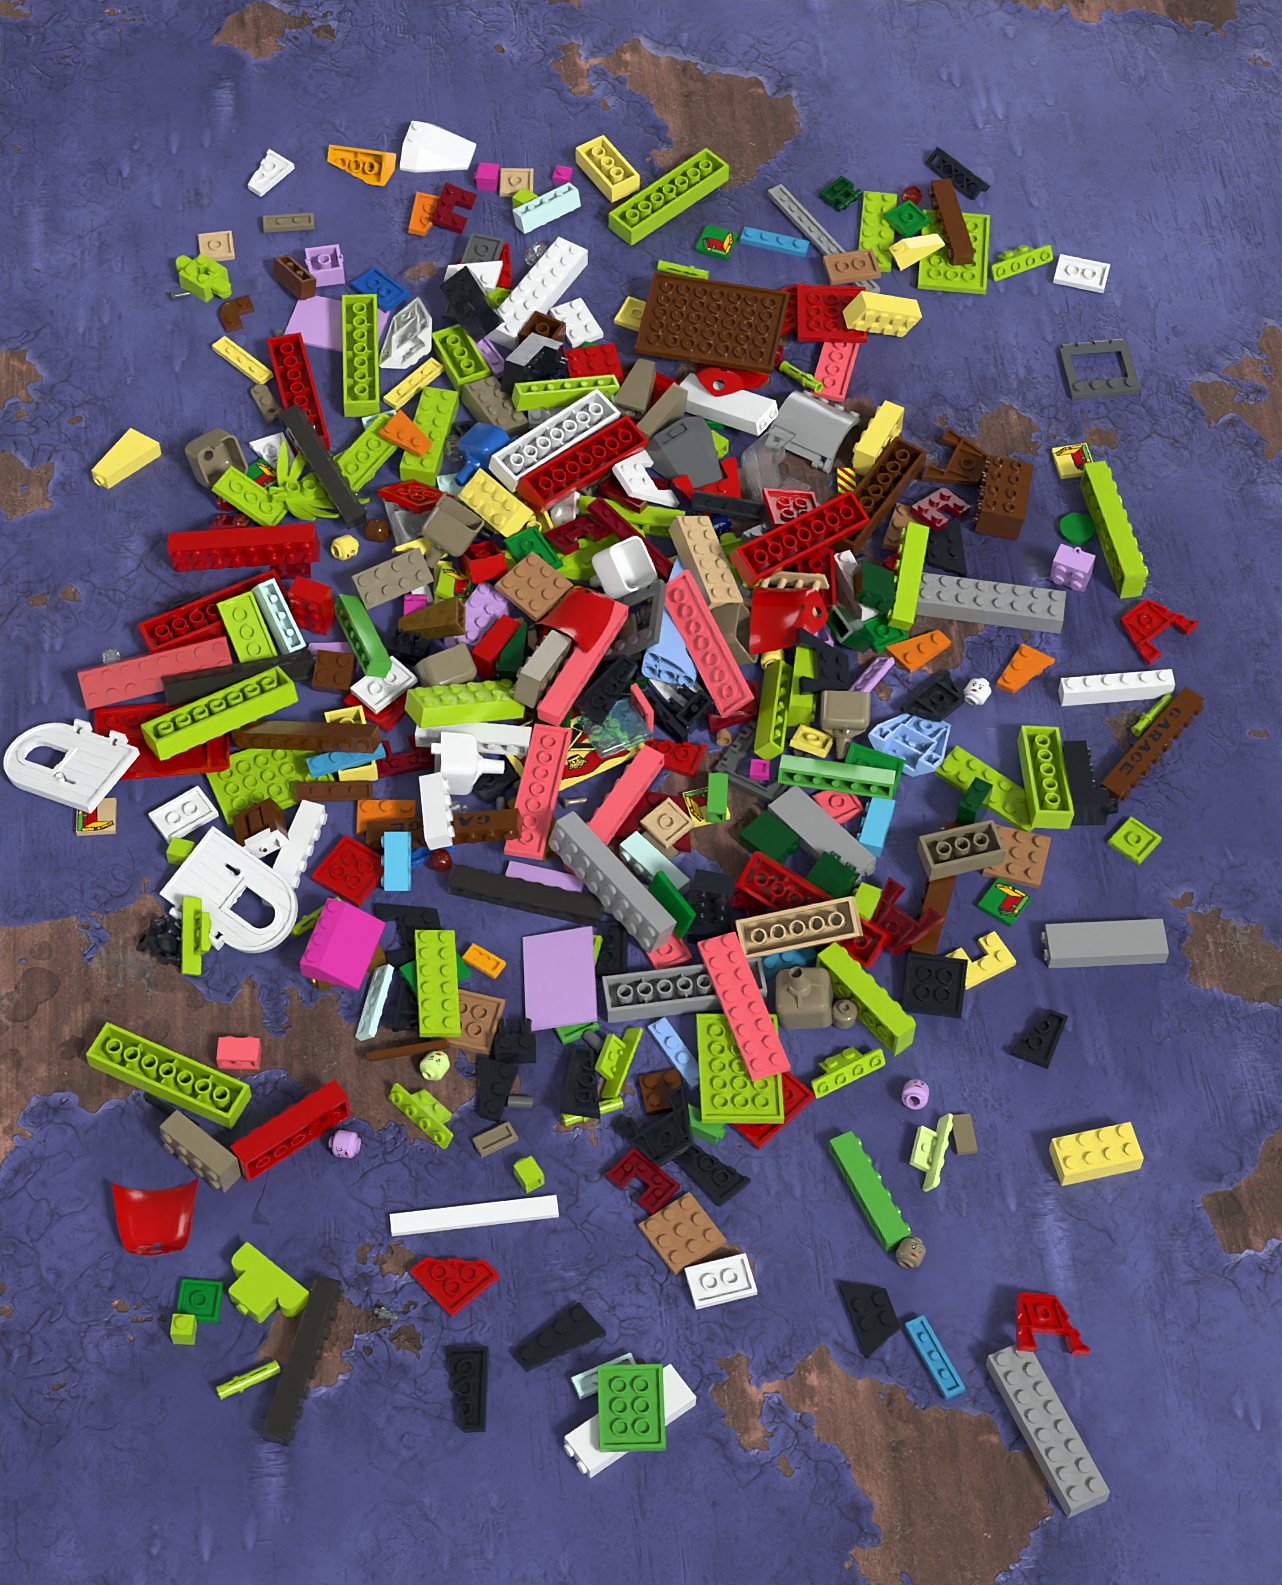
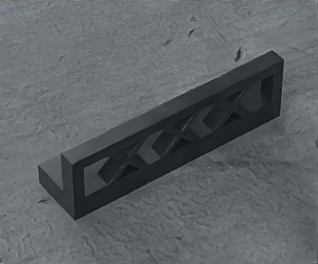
M939 147L935 148L925 162L945 179L953 177V179L951 178L952 184L973 200H975L982 189L987 192L990 188V185ZM938 155L941 159V164L933 165L932 161ZM951 165L953 173L946 175L945 167ZM963 174L964 183L958 184L956 176ZM970 184L978 186L973 194L969 192L968 185Z
M694 490L693 497L691 498V509L762 522L765 503Z

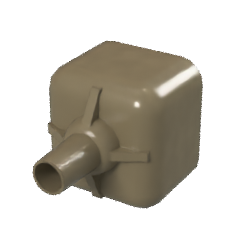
M221 428L210 430L189 442L185 447V454L196 480L211 491L231 465L244 475L248 472V465L237 438Z
M446 491L436 503L421 528L422 535L432 542V547L425 557V561L430 568H434L445 553L455 557L463 555L485 524L478 515L451 497L446 496L448 493Z
M743 603L713 609L711 614L737 665L742 666L756 663L758 654H749L750 611Z
M457 637L454 639L456 646L419 661L413 669L421 687L448 686L472 682L477 674V669L466 643H462L460 638Z
M822 691L820 694L819 727L836 738L837 760H846L851 739L865 732L870 724L871 693Z
M797 966L791 969L780 970L776 976L775 1009L780 1026L785 1030L826 1028L833 1022L832 1007L834 1001L833 988L828 971L822 967L800 968Z

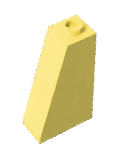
M130 428L91 470L94 482L98 486H103L107 489L111 488L161 455L159 442Z

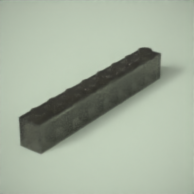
M295 404L280 411L279 421L335 512L339 514V518L345 528L350 530L366 522L368 511L365 505L359 502L357 492L355 490L352 491L350 488L351 485L348 478L342 475V469L338 463L334 462L330 449L325 448V442L321 435H317L313 422L308 421L305 409H301L298 404Z
M310 650L161 677L165 702L167 706L195 702L276 666H279L293 682L308 681L313 679L314 659Z
M453 864L447 881L448 894L599 928L604 913V906L596 895H586L579 891H569L558 886L551 887L540 882L534 883L525 881L522 878H512L501 873H490L484 869L477 870L466 865Z
M320 1275L316 1276L261 1431L265 1441L288 1447L290 1440L295 1439L297 1420H301L304 1412V1407H302L304 1400H308L311 1387L309 1385L311 1380H315L318 1367L316 1365L318 1360L323 1358L325 1340L328 1341L330 1338L331 1322L337 1318L338 1302H342L345 1290L340 1280Z

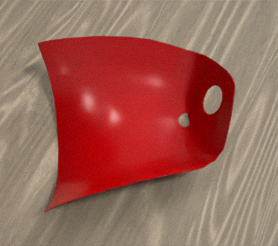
M702 363L698 364L695 372L700 383L715 397L729 395L742 389L755 390L769 378L766 373ZM722 380L724 388L716 390L713 387L714 382Z
M574 586L544 618L535 624L551 626L566 633L588 653L606 629L613 612L615 599L583 586Z
M754 586L749 654L766 653L796 645V629L799 627L811 634L819 631L828 619V613L819 592L809 587L767 588ZM801 605H804V610H800ZM814 607H818L821 610L822 616L820 618L814 616Z
M199 1176L192 1182L177 1188L153 1191L132 1190L111 1182L119 1233L123 1246L128 1253L149 1256L162 1255L180 1251L187 1245L191 1231ZM160 1243L161 1247H154V1245ZM155 1250H161V1251H162V1252H158V1253H149L150 1251H155Z

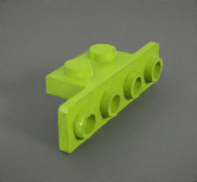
M1047 244L1036 249L1028 245L1018 246V249L1004 251L1003 254L997 256L998 263L991 265L993 280L998 281L1053 261L1051 245Z
M187 896L182 898L181 974L201 975V956L211 948L209 930L211 929L212 922L209 919V912H202L201 898Z
M641 1027L626 1029L622 1041L614 1034L607 1035L594 1068L607 1079L601 1094L603 1099L618 1097L643 1032Z
M851 1047L819 1063V1069L824 1075L811 1081L815 1098L818 1099L884 1066L886 1063L882 1049L879 1047L862 1055L854 1047Z
M399 1083L394 1084L388 1099L442 1149H446L453 1137V1133L443 1124L450 1121L453 1114L425 1089L410 1095Z

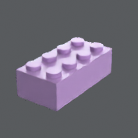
M486 582L479 584L464 604L466 607L465 634L444 638L445 646L449 648L456 646L454 639L459 637L462 643H466L471 654L472 647L481 641L483 634L492 628L494 622L500 619L503 614L509 616L514 609V604L496 590L495 586Z

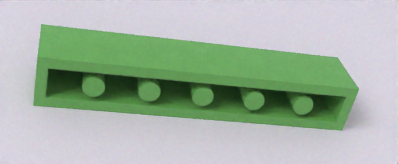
M338 594L334 604V613L365 676L386 678L392 668V661L359 596Z
M782 754L777 783L892 800L896 771Z
M849 1131L831 1139L828 1150L884 1250L889 1252L898 1248L902 1239L910 1238V1227L901 1219L900 1209L892 1203L891 1194L887 1188L883 1187L879 1172L877 1170L874 1171L871 1166L870 1156L863 1152L859 1137H855L853 1132Z

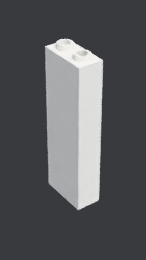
M692 373L679 385L688 390L685 412L702 416L703 418L757 436L779 414L775 400L745 390L715 397L704 388L696 375ZM715 381L713 387L716 390H721L724 388V384Z
M671 1364L663 1368L665 1426L696 1405V1396ZM599 1413L564 1437L565 1445L563 1447L570 1457L574 1456L582 1474L586 1473L589 1478H592L627 1453L600 1452Z

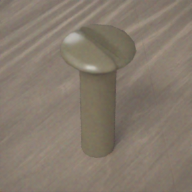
M565 797L563 798L564 808H567L568 805L586 803L585 797L568 800Z

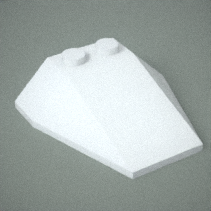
M411 121L403 143L400 170L415 173L468 170L476 149V143L434 124Z
M419 297L393 316L379 356V366L381 368L407 369L410 365H414L419 358L431 351L432 318Z

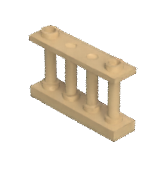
M780 571L760 582V587H768V584L778 585L777 588L795 586L794 588L809 587L817 591L819 588L829 589L825 575L819 573L809 574ZM745 599L744 605L751 613L752 599ZM804 605L800 606V610H804ZM814 607L813 614L818 618V613Z

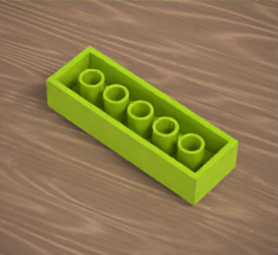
M424 386L413 423L431 441L432 447L422 458L406 450L404 451L400 464L401 481L406 482L415 479L426 485L436 486L437 476L440 473L449 442L448 439H450L459 408V393L457 391Z
M502 679L500 681L488 680L479 683L468 682L467 684L435 685L427 688L417 687L415 689H408L405 710L420 728L523 718L525 705L513 699L515 693L513 687L515 684L509 679Z
M1022 725L1017 738V745L1031 828L1069 829L1074 816L1059 727Z
M834 942L817 955L816 967H822L828 971L833 994L839 1000L847 999L856 1005L858 1011L857 1019L894 1057L913 1043L916 1028L915 1020L902 1010L897 1001H893L888 996L887 991L883 987H879L875 983L874 978L861 968L857 960H853L848 955L847 950L843 946H839Z

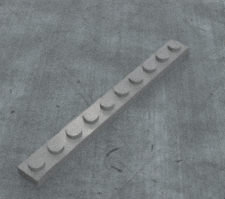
M782 184L768 190L767 195L824 256L846 253ZM872 279L851 282L853 286L866 287V292L880 293V287Z

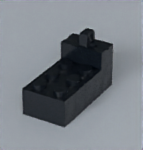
M464 266L439 286L456 313L454 316L461 328L477 343L505 322L476 274L467 266Z
M531 333L505 359L500 391L512 395L515 383L535 382L540 377L549 380L553 377L554 379L559 374V369L565 370L569 363L568 359L562 357L564 343Z
M1086 740L1063 741L1062 748L1074 810L1070 826L1106 825L1108 814L1118 813V801L1109 798V788H1096L1095 780H1092L1091 776L1093 775V764L1089 762L1091 749L1087 748Z
M696 869L691 898V908L696 913V916L688 929L687 943L697 944V942L729 933L733 914L736 875Z

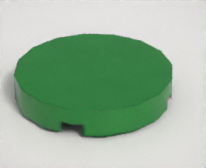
M1071 513L1062 518L1059 524V533L1070 544L1082 545L1088 543L1093 538L1095 524L1091 518L1082 513Z

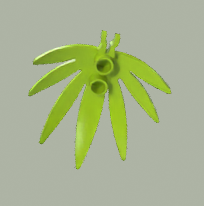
M285 440L282 441L276 465L278 488L272 486L268 489V495H272L271 503L283 501L287 509L296 517L314 521L316 518L314 516L323 518L339 517V514L330 513L318 508L341 509L369 502L370 498L351 499L347 504L338 499H327L333 496L316 485L348 449L321 464L298 482L297 479L301 475L307 459L310 441L307 440L300 449L292 464L289 476H287V447ZM375 473L372 475V477H371L368 481H370L372 478H374Z

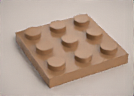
M533 551L495 584L496 590L535 622L573 588V584Z
M995 824L1006 850L1004 863L984 868L982 876L994 879L999 877L1007 882L1040 889L1052 837Z
M458 989L460 1037H431V1041L448 1039L451 1047L490 1055L506 1000Z
M690 1192L638 1224L639 1230L674 1276L726 1243V1238Z

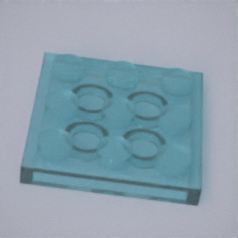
M628 697L615 703L601 727L584 715L577 717L578 725L601 759L653 739L652 732Z

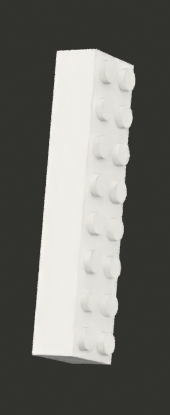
M558 237L497 309L505 322L489 333L487 338L514 351L519 346V333L533 313L538 311L546 315L588 264V250Z
M596 389L492 455L488 468L513 493L516 491L515 488L523 476L616 422L621 413Z

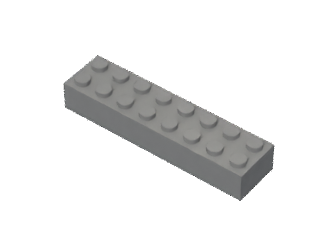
M922 572L915 615L1060 634L1064 620L1066 591Z
M574 811L557 820L548 841L550 848L562 858L563 862L575 872L576 876L588 886V889L600 899L603 906L612 912L615 919L624 925L628 933L633 935L641 947L646 949L649 954L667 944L677 921Z
M761 957L748 958L747 962L763 1001L766 1003L767 987ZM705 964L602 977V991L608 1023L722 1009Z
M1016 1344L989 1355L985 1366L1067 1518L1107 1501L1110 1491L1034 1352L1017 1351Z

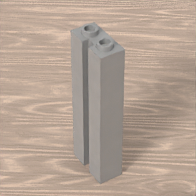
M793 786L768 805L767 812L800 836L799 846L816 862L824 851L831 852L833 850L842 856L840 860L845 863L848 861L857 867L856 871L860 873V876L853 887L861 882L862 876H869L874 872L876 857L798 786Z
M1163 919L1045 924L1044 932H1041L1040 935L1041 943L1046 948L1043 950L1044 961H1047L1048 968L1166 963L1169 955Z

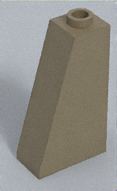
M639 358L612 400V405L621 413L620 415H628L629 418L641 421L648 413L656 378L655 362Z
M673 383L636 425L649 442L654 435L684 417L688 390Z

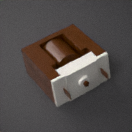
M271 797L259 803H254V806L232 816L238 845L256 858H262L289 843L282 808Z

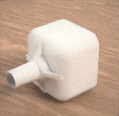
M633 536L596 553L592 557V566L596 575L590 578V585L594 587L602 586L605 594L614 599L647 586L657 579L656 569L642 539L638 536Z
M440 731L438 742L431 743V754H435L434 773L442 772L444 778H448L450 790H447L450 795H468L482 773H504V761L484 759L479 755L477 740L473 734Z

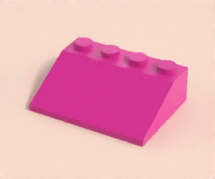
M327 898L300 961L302 976L359 991L386 923L347 902Z

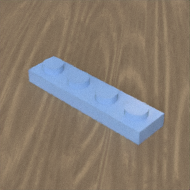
M664 1017L649 1025V1033L673 1067L678 1069L679 1075L690 1091L698 1088V1063L667 1019Z

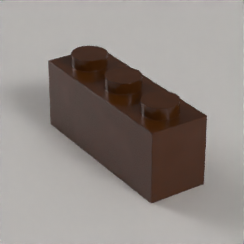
M289 254L274 257L273 277L299 300L315 297L317 279Z

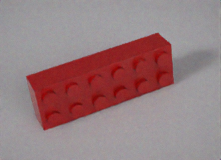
M335 1080L330 1083L327 1082L313 1094L306 1095L296 1105H290L285 1112L270 1118L263 1126L254 1128L246 1137L237 1139L230 1146L231 1153L237 1157L241 1175L247 1183L351 1116L349 1097Z

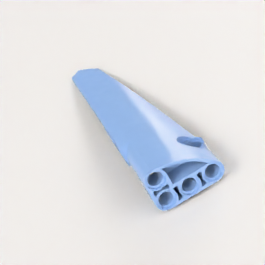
M679 555L676 557L668 582L684 571ZM664 604L659 643L646 649L642 673L651 679L678 686L685 683L686 686L692 687L699 671Z

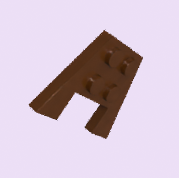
M947 427L941 438V444L955 448V451L945 470L927 465L921 481L978 486L981 473L985 472V462L989 461L991 456Z

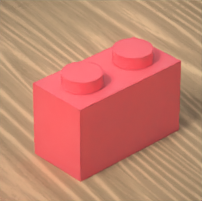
M233 1036L219 1037L216 1058L218 1068L259 1069L261 1057L260 1038L251 1036L245 1038H235Z

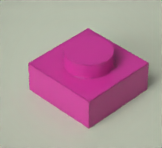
M556 165L552 177L553 182L569 183L573 173L572 168Z
M751 759L750 779L769 780L770 760Z

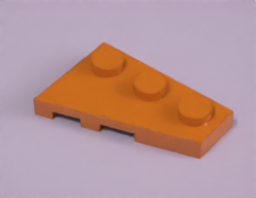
M421 192L416 193L408 233L420 236L427 234L434 224L430 220L440 198L439 196Z
M358 800L357 837L364 835V832L367 830V822L416 818V800Z

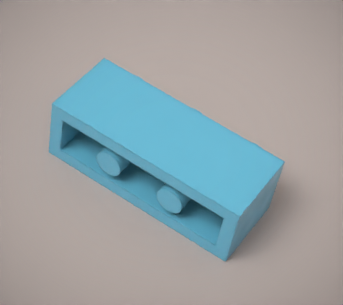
M872 797L871 802L867 801L865 808L867 816L862 818L860 828L863 830L862 833L858 832L856 840L875 857L880 858L894 812L895 800Z
M384 832V836L381 838V846L384 848V855L381 857V865L384 867L381 885L384 887V891H411V832Z

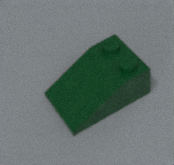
M527 622L521 624L501 652L500 660L496 661V680L509 679L514 684L518 680L516 677L520 667H524L527 655Z

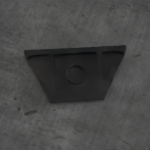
M956 518L948 522L947 526L937 532L933 529L929 531L926 546L928 566L941 569L947 573L953 571L961 574V578H966L967 569L960 520Z
M946 669L901 706L900 711L940 723L964 703L965 698L962 692L958 690L956 682L952 681L950 671Z
M403 977L392 1026L393 1032L419 1026L418 999Z
M839 1282L840 1291L865 1358L868 1359L872 1356L873 1352L887 1342L889 1337L900 1330V1324L886 1288Z

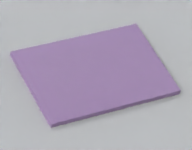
M320 296L298 300L284 335L301 332L304 345L343 352L342 301ZM377 308L379 342L390 311L384 313Z
M589 926L523 937L526 1018L532 1020V1031L598 1021L593 927Z

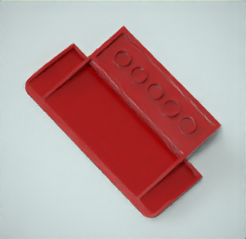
M198 700L95 708V734L109 738L110 731L112 730L123 733L128 739L127 744L137 747L140 753L119 780L226 771L230 767V733L226 732L222 736L210 739L185 752L160 761L146 744L141 725Z

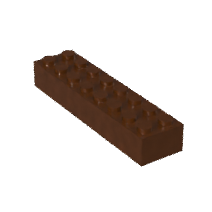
M896 436L853 491V494L869 517V523L860 531L829 547L840 553L850 550L855 557L924 467L927 451Z

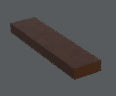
M372 781L294 783L295 802H302V800L310 802L373 800Z
M448 1039L373 1051L367 1053V1060L374 1062L449 1049L450 1044Z

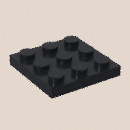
M908 953L902 1010L909 1013L961 1019L968 960Z

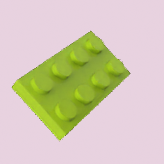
M232 465L212 488L213 492L262 526L278 525L289 511L283 501L271 503L272 495H268L266 489Z
M252 591L216 604L244 674L279 661Z

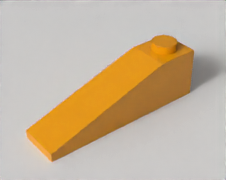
M329 145L327 161L358 177L367 184L385 186L394 172L396 154Z

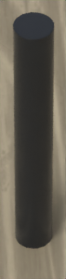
M148 1094L145 1098L146 1102L170 1116L176 1111V1109L151 1094ZM186 1116L189 1120H191L194 1124H196L199 1127L200 1124L198 1122Z

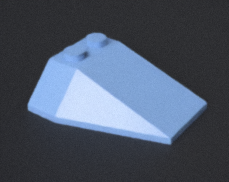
M905 713L878 724L868 734V738L874 750L906 760L903 773L915 777L934 772L941 765L951 725L944 721L939 723Z

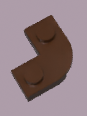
M248 295L230 300L221 307L220 317L226 333L243 329L239 316L254 312V307Z

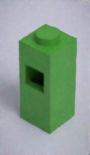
M720 772L709 773L707 822L726 823L728 774Z
M688 1104L693 1136L716 1146L718 1140H722L727 1130L724 1128L725 1123H701V1109Z

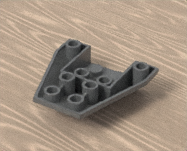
M702 416L680 419L654 435L644 449L653 461V465L650 468L665 479L672 481L674 478L687 474L694 490L723 480L712 432Z

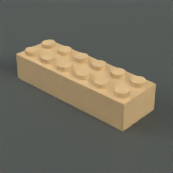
M676 516L669 528V533L684 570H690L710 612L717 607L743 603L744 601L709 516Z
M853 896L736 920L740 945L746 959L765 957L863 936L856 898Z

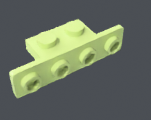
M950 1113L939 1118L936 1132L924 1126H920L917 1129L909 1164L926 1172L923 1191L925 1192L936 1188L940 1182V1170L944 1164L943 1157L949 1143L948 1135L953 1126V1115Z

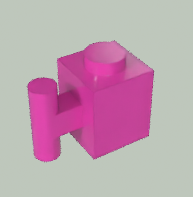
M480 162L477 172H474V182L477 185V190L497 191L500 164Z
M427 594L405 595L404 616L426 608Z

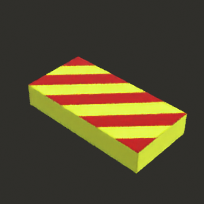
M837 468L838 496L850 490L852 492L855 490V468Z

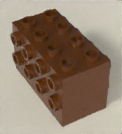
M991 454L990 460L985 462V472H982L980 477L982 486H979L977 496H979V499H977L975 510L977 511L972 524H975L974 532L1017 541L1025 520L1034 464Z

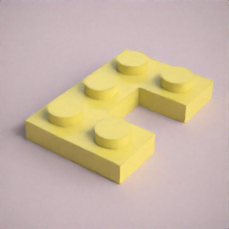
M995 931L978 939L977 943L985 953V957L972 963L962 948L945 956L968 960L965 990L1016 965V960Z

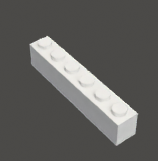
M1172 669L1061 678L1058 693L1061 706L1163 698L1166 694L1172 696L1175 681Z
M486 722L420 728L417 725L415 731L416 747L431 748V743L438 742L440 731L470 733L476 737L478 752L527 757L532 737V727Z
M302 800L289 829V843L282 846L272 868L285 878L293 890L299 886L300 874L306 870L307 858L312 855L314 850L313 844L320 837V828L327 821L325 806ZM261 897L263 905L273 907L269 902H267L265 899Z

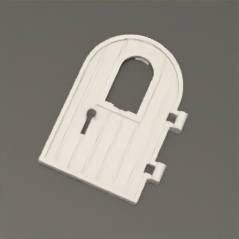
M77 718L74 720L73 726L64 723H48L24 732L7 749L3 764L9 780L16 787L91 814L140 753L137 747L127 744L128 739L125 734L112 730L109 734L110 737L107 738L92 733L91 724ZM39 746L51 747L66 753L64 759L54 769L24 759L33 748Z
M212 826L159 893L175 905V908H172L169 914L181 920L182 898L184 896L201 898L202 912H209V919L212 922L211 929L209 930L211 945L218 951L224 943L235 950L245 953H260L270 950L289 935L294 927L298 913L296 894L285 878L214 826ZM229 864L235 870L240 872V874L237 876L233 871L229 870L225 866ZM246 887L250 888L274 907L275 918L268 927L262 929L255 928L230 910ZM218 932H220L222 935L217 940L216 936L219 934Z

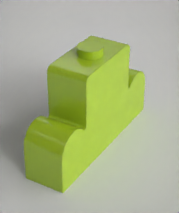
M248 1242L232 1257L231 1262L234 1274L239 1279L228 1291L231 1301L237 1305L236 1308L243 1315L248 1314L256 1322L262 1323L277 1306H280L283 1315L293 1317L311 1301L310 1294L305 1288Z

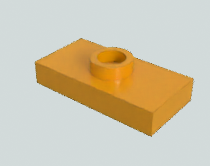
M474 943L462 956L463 962L494 980L506 966L504 960Z

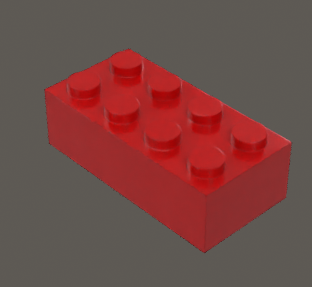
M823 549L796 563V573H819L825 575L829 589L819 588L818 592L827 611L836 605L833 549ZM815 607L817 613L821 614V610L818 607Z

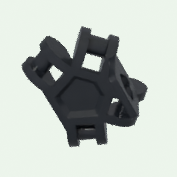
M162 915L159 919H152L150 927L141 934L136 950L140 951L144 947H149L151 950L150 956L155 957L159 955L162 965L172 963L174 966H179L181 964V954L177 952L182 934V920L178 918L170 926V919L167 915ZM175 928L180 932L177 937L171 933Z

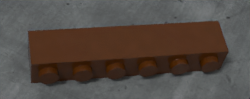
M951 178L932 180L930 188H928V197L932 199V209L936 212V222L940 224L939 231L943 235L944 247L948 249V259H951L953 266L973 264L974 249Z

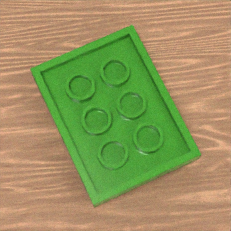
M663 1364L597 1366L600 1452L666 1451Z

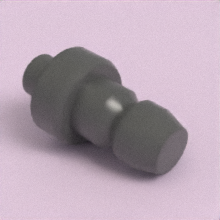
M383 1306L381 1309L375 1308L374 1314L379 1315L378 1319L381 1320L385 1318L390 1319V1321H397L399 1316L394 1312L391 1313V1311H388Z

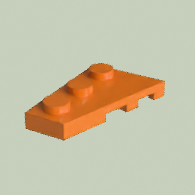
M401 409L378 432L380 438L420 458L432 447L431 441Z
M936 630L886 646L885 652L911 674L951 645V640L941 631Z
M1022 643L997 681L996 687L1014 694L1029 683V680L1034 676L1041 674L1046 667L1053 665L1055 659Z

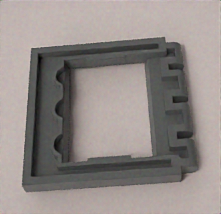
M1123 339L1110 340V344L1108 340L1094 341L1093 345L1091 342H1079L1076 344V347L1074 343L1061 344L1059 355L1071 400L1140 394L1141 388L1129 346ZM1111 352L1120 353L1121 365L1126 377L1077 382L1071 356Z
M662 579L631 592L624 597L615 599V601L631 607L653 597L650 624L648 628L617 641L614 639L601 661L617 660L622 654L630 656L659 643L667 589Z
M756 720L754 723L748 721L742 728L741 733L737 735L731 746L723 754L722 759L715 765L713 772L728 774L729 784L771 804L791 787V785L777 783L779 772H777L767 788L743 775L734 773L755 745L758 721ZM785 734L784 747L793 751L791 756L811 758L813 756L811 753L789 746L792 737Z

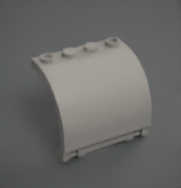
M806 390L803 393L794 391L779 409V414L774 419L769 430L765 446L769 448L774 447L780 453L785 448L813 461L812 467L823 469L822 471L828 474L844 437L854 425L861 427L864 420L859 418L860 414L843 411L844 407L835 404L834 407L829 405V401L822 397H819V399L813 398V394ZM775 435L780 436L779 441L774 440ZM822 456L827 457L825 463L821 461Z

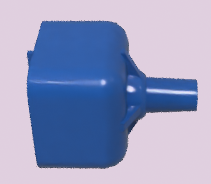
M477 422L458 442L457 447L464 458L465 466L453 478L455 483L463 487L471 480L479 468L493 479L499 480L488 468L491 457L519 439V437L515 435L510 439L501 427Z

